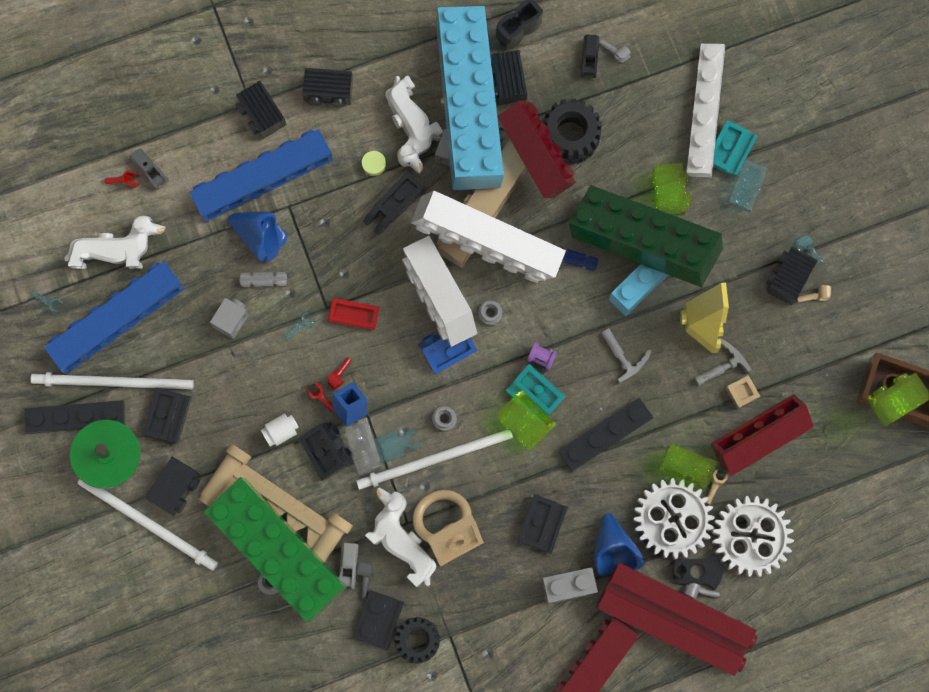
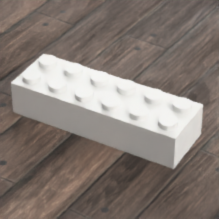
M436 191L421 196L411 224L417 226L416 229L425 234L434 233L444 243L452 244L454 242L460 245L462 251L470 254L476 252L482 255L483 260L493 264L495 262L503 264L505 270L512 273L521 272L525 274V279L535 283L556 277L566 251Z

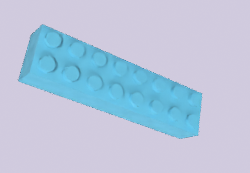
M485 6L438 7L436 32L453 190L501 188L504 172Z

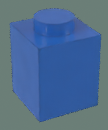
M352 382L333 394V411L347 427L367 415V398Z

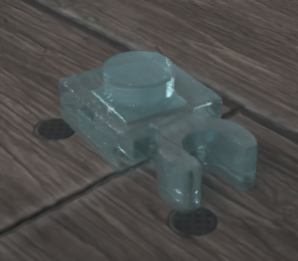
M416 430L407 431L404 437L401 438L397 431L374 439L382 463L406 456L405 448L412 450L419 448L420 442L414 444L409 442V437L416 435Z

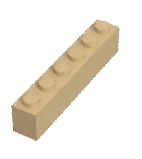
M508 136L501 145L503 149L501 155L504 172L501 188L476 189L474 194L469 193L463 204L493 218L497 217L527 171ZM439 239L437 241L439 254L460 268L464 267L472 255L462 251L460 245L454 242L447 244Z

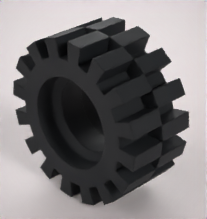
M408 618L396 630L395 647L401 657L411 663L428 661L435 656L439 649V632L436 626L426 618ZM415 630H420L427 636V644L421 650L410 648L407 642L409 634Z

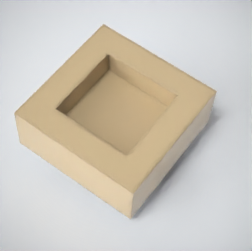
M749 375L726 387L737 409L760 398Z

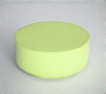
M370 151L364 155L362 167L365 173L370 176H378L384 172L386 161L383 154L378 151Z

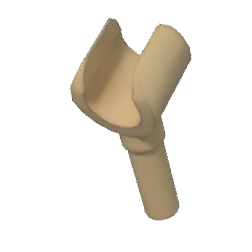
M820 285L818 286V293L798 296V303L809 300H829L831 286Z
M718 469L711 476L712 485L707 495L709 499L705 502L709 505L719 486H722L728 478L726 473L723 480H718L716 478Z

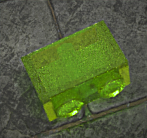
M683 163L654 165L652 181L655 209L673 216H684L688 208L691 207L690 193H686L685 185H688L687 170H683Z
M916 372L909 377L904 373L893 380L894 386L889 389L883 386L872 393L874 398L869 401V404L884 427L929 401V392Z
M523 391L516 394L497 415L501 425L509 431L512 430L518 436V441L524 447L531 450L537 447L557 426Z
M671 443L667 448L659 470L705 489L710 483L717 461Z

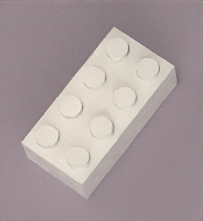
M430 236L403 248L406 258H403L402 261L407 269L406 274L410 282L415 284L416 292L421 302H425L426 310L431 320L436 322L437 330L442 340L447 339L452 347L476 335L477 330L472 311Z

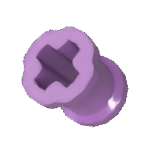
M535 342L527 362L533 361L544 366L545 370L549 371L557 351L551 352L540 347L539 343Z

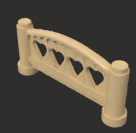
M231 443L226 450L228 454L200 493L199 500L210 506L239 477L245 478L265 500L267 499V502L280 516L287 513V523L295 531L308 527L307 544L325 562L343 534H348L353 525L334 512L331 513L327 520L248 467L246 464L251 459V456Z

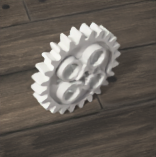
M672 478L668 486L664 480H661L660 488L652 484V493L647 490L643 492L647 499L639 498L637 500L642 505V508L637 507L634 509V512L640 514L639 517L633 519V522L640 523L635 532L643 533L639 541L647 539L648 543L645 548L648 549L654 546V555L659 553L660 550L663 551V559H666L669 553H672L674 560L678 558V553H681L683 558H687V550L692 554H696L695 545L703 548L705 545L701 539L709 540L710 536L706 531L714 529L712 525L708 524V521L714 520L715 517L707 513L713 509V506H705L704 504L709 498L704 497L701 499L699 497L702 489L696 492L692 491L693 483L688 487H684L683 479L676 485L674 478ZM672 497H681L684 502L683 507H674L671 502ZM661 500H664L666 502L670 513L661 504ZM659 509L663 514L662 520H653L650 515L651 510ZM671 515L679 517L677 524L668 521ZM687 517H692L696 520V529L692 530L686 527L685 519ZM678 526L686 534V538L682 537ZM665 530H672L675 533V542L665 540Z
M748 496L744 497L743 504L739 499L734 500L735 508L730 504L726 505L728 513L724 511L719 512L723 520L714 521V524L719 529L712 531V534L718 536V539L712 541V544L720 545V548L715 553H723L724 556L720 562L728 560L730 562L728 569L730 570L736 566L738 575L743 570H746L747 577H751L753 571H755L757 577H761L762 569L767 575L771 574L770 566L776 570L779 569L778 560L781 562L787 561L783 553L792 552L786 546L794 542L793 539L787 538L788 534L794 532L793 529H786V525L791 521L782 520L781 517L785 514V511L777 513L778 504L769 507V499H765L762 504L759 502L758 496L754 497L753 502H750ZM737 517H744L746 519V529H741L736 525ZM762 520H768L771 523L772 529L770 532L762 530L760 525ZM754 531L755 536L774 537L775 540L756 539L752 542L750 537L731 536V532L748 535ZM735 541H740L744 544L745 551L743 554L735 552L733 548ZM760 544H764L769 548L770 553L768 557H763L759 554L758 547Z

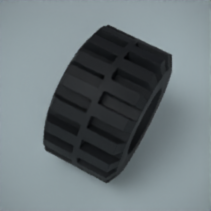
M572 98L568 103L566 99L561 100L560 105L557 103L553 104L551 110L548 109L545 118H543L542 123L548 127L550 131L549 136L552 142L560 148L562 152L561 157L565 163H567V160H570L571 164H577L578 159L581 162L585 161L587 156L591 157L594 154V150L597 149L602 132V123L599 121L600 116L598 112L593 113L594 107L591 105L586 107V102L583 100L580 103H576V99ZM572 122L581 126L585 135L579 140L569 141L560 136L557 128L564 123Z

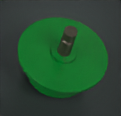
M114 420L95 421L80 430L74 438L70 449L71 466L78 478L87 485L100 489L113 488L126 482L136 471L140 461V445L135 434L126 425Z

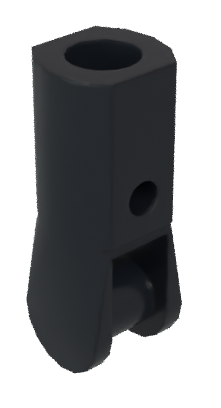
M587 34L583 38L581 77L592 75L593 78H596L600 39L598 35ZM585 62H594V66H586Z

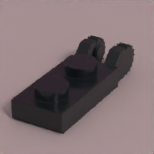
M406 172L375 204V207L364 218L363 222L369 225L377 218L379 213L384 215L385 218L374 230L377 235H380L390 223H393L425 190V187Z

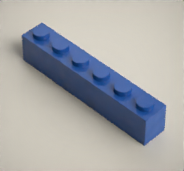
M309 130L303 133L301 138L293 142L291 140L286 141L272 152L265 151L258 156V159L251 162H242L236 167L237 169L229 173L222 172L208 183H199L189 192L206 223L333 161L332 153L320 130Z
M165 261L161 264L156 263L148 269V273L143 277H137L130 281L125 290L113 293L104 305L94 307L88 312L86 318L73 322L65 333L55 335L48 341V345L44 348L65 375L185 290Z

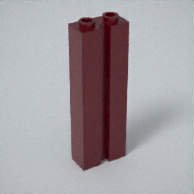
M618 561L596 605L597 609L733 676L736 675L737 671L741 672L747 660L743 657L747 648L752 649L757 640V635H755L756 629Z

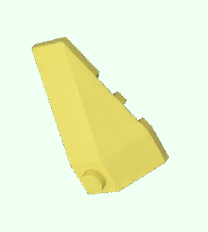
M720 283L686 302L683 310H680L681 325H685V331L711 353H717L721 348V339H717L718 336H723V323H726L729 309L726 283Z

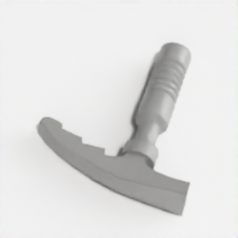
M608 328L601 334L605 341H607L610 349H612L615 357L619 358L623 370H626V373L617 380V383L621 384L634 376L643 367L651 354V350L645 353V356L640 362L636 363V366H632L630 361L627 362L622 348Z
M721 339V345L728 349L730 355L733 354L734 358L729 359L728 363L718 365L694 379L696 384L700 386L720 376L725 370L737 367V364L744 369L746 374L750 373L752 369L736 348Z

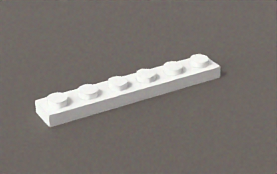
M701 44L687 165L688 177H712L725 54L724 44Z

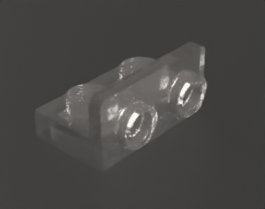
M367 418L357 420L359 425L345 429L359 475L382 469Z

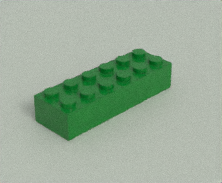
M239 477L204 511L306 622L314 621L348 587L245 478Z

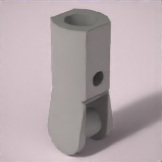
M342 543L339 578L348 587L355 589L359 545ZM343 570H352V577L343 576Z

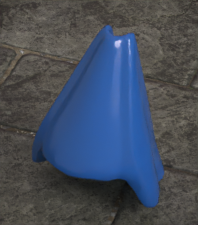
M242 212L233 213L228 217V222L260 261H263V259L266 262L273 260L278 255L279 249L287 241V235L276 223L274 213Z
M612 513L605 514L601 519L595 545L594 557L598 575L601 577L611 576L617 561L634 570L642 568L645 562L642 560L643 557L636 545L621 527Z

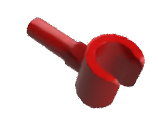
M127 170L122 176L105 178V183H125L132 188H136L139 184L132 180L140 176Z
M348 357L336 372H332L328 377V385L333 390L338 389L344 383L340 376L352 361Z
M313 381L318 390L311 393L306 387L307 393L314 399L318 398L319 401L333 412V405L323 394L322 387L318 382Z

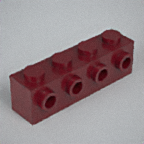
M519 100L498 115L497 118L543 198H555L576 183L573 178V170L563 161L561 157L562 152L558 145L552 142L548 127L541 123L537 116L538 110L535 105L529 101Z
M793 394L712 442L711 445L719 465L730 476H733L804 434L814 426L807 405Z

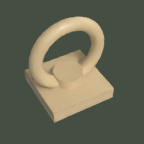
M439 490L426 495L417 504L413 513L414 529L424 541L429 543L440 567L484 543L477 524L471 515V508L466 499L460 494L450 490ZM439 500H449L456 503L461 510V520L448 524L435 534L427 531L423 524V514L429 505Z

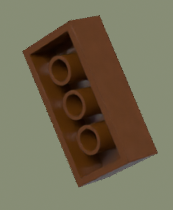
M876 352L869 359L856 403L929 429V370Z

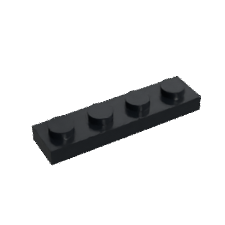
M639 397L560 449L558 453L570 471L573 472L652 420L653 416Z
M120 400L25 408V433L35 434L82 430L88 424L99 420H114L126 425L125 402Z

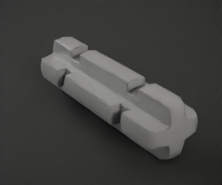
M256 272L253 275L241 273L239 282L242 287H250L251 285H254V287L273 286L274 284L286 286L287 274L285 272H276V274H273V272Z

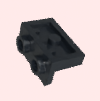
M332 422L320 423L299 437L303 448L322 481L327 480L342 469L355 464L352 459L351 450L344 445L339 429Z

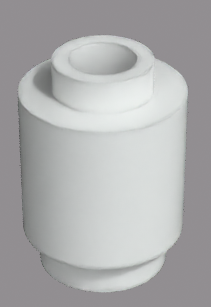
M284 413L265 424V428L261 429V432L271 447L275 444L278 446L297 435L295 430L299 427L292 415L287 417Z

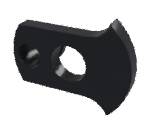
M713 553L707 559H676L673 564L672 574L676 584H706L715 590L721 582L723 569L719 558ZM698 564L704 568L702 578L697 579L691 575L690 571L693 565ZM678 567L684 569V575L681 576L677 573Z

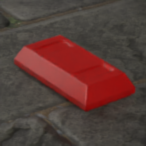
M332 298L328 321L375 330L380 307Z

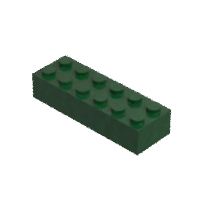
M590 185L568 222L571 236L574 239L701 288L723 250L722 233Z

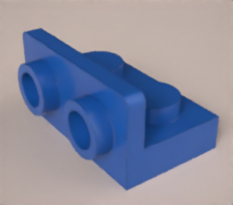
M439 333L425 336L422 338V342L418 344L434 374L477 351L471 337L451 347L448 340H442Z

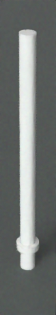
M52 372L31 374L32 384H45L46 387H52V384L135 388L157 387L161 389L193 390L194 380L53 375Z
M507 429L377 474L374 472L369 473L370 476L356 480L359 490L372 485L377 487L379 486L378 483L511 439L513 436L511 430Z
M79 479L78 485L195 559L196 564H202L212 571L217 567L218 562L207 556L206 551H199L108 491L91 487Z

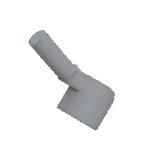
M600 40L599 45L609 50L617 62L623 63L630 58V50L625 45L617 49L606 41Z
M695 583L687 584L683 591V594L695 600L698 594L719 598L720 595L719 592L706 590Z

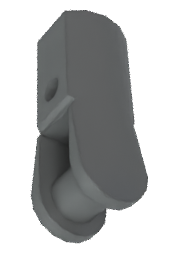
M141 148L130 155L129 160L156 190L159 189L158 186L161 183L169 181ZM156 171L158 174L151 179L149 175Z

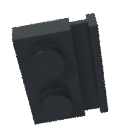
M156 387L142 434L178 445L192 397Z
M534 494L517 542L552 554L568 506Z
M370 590L353 638L388 650L404 602Z

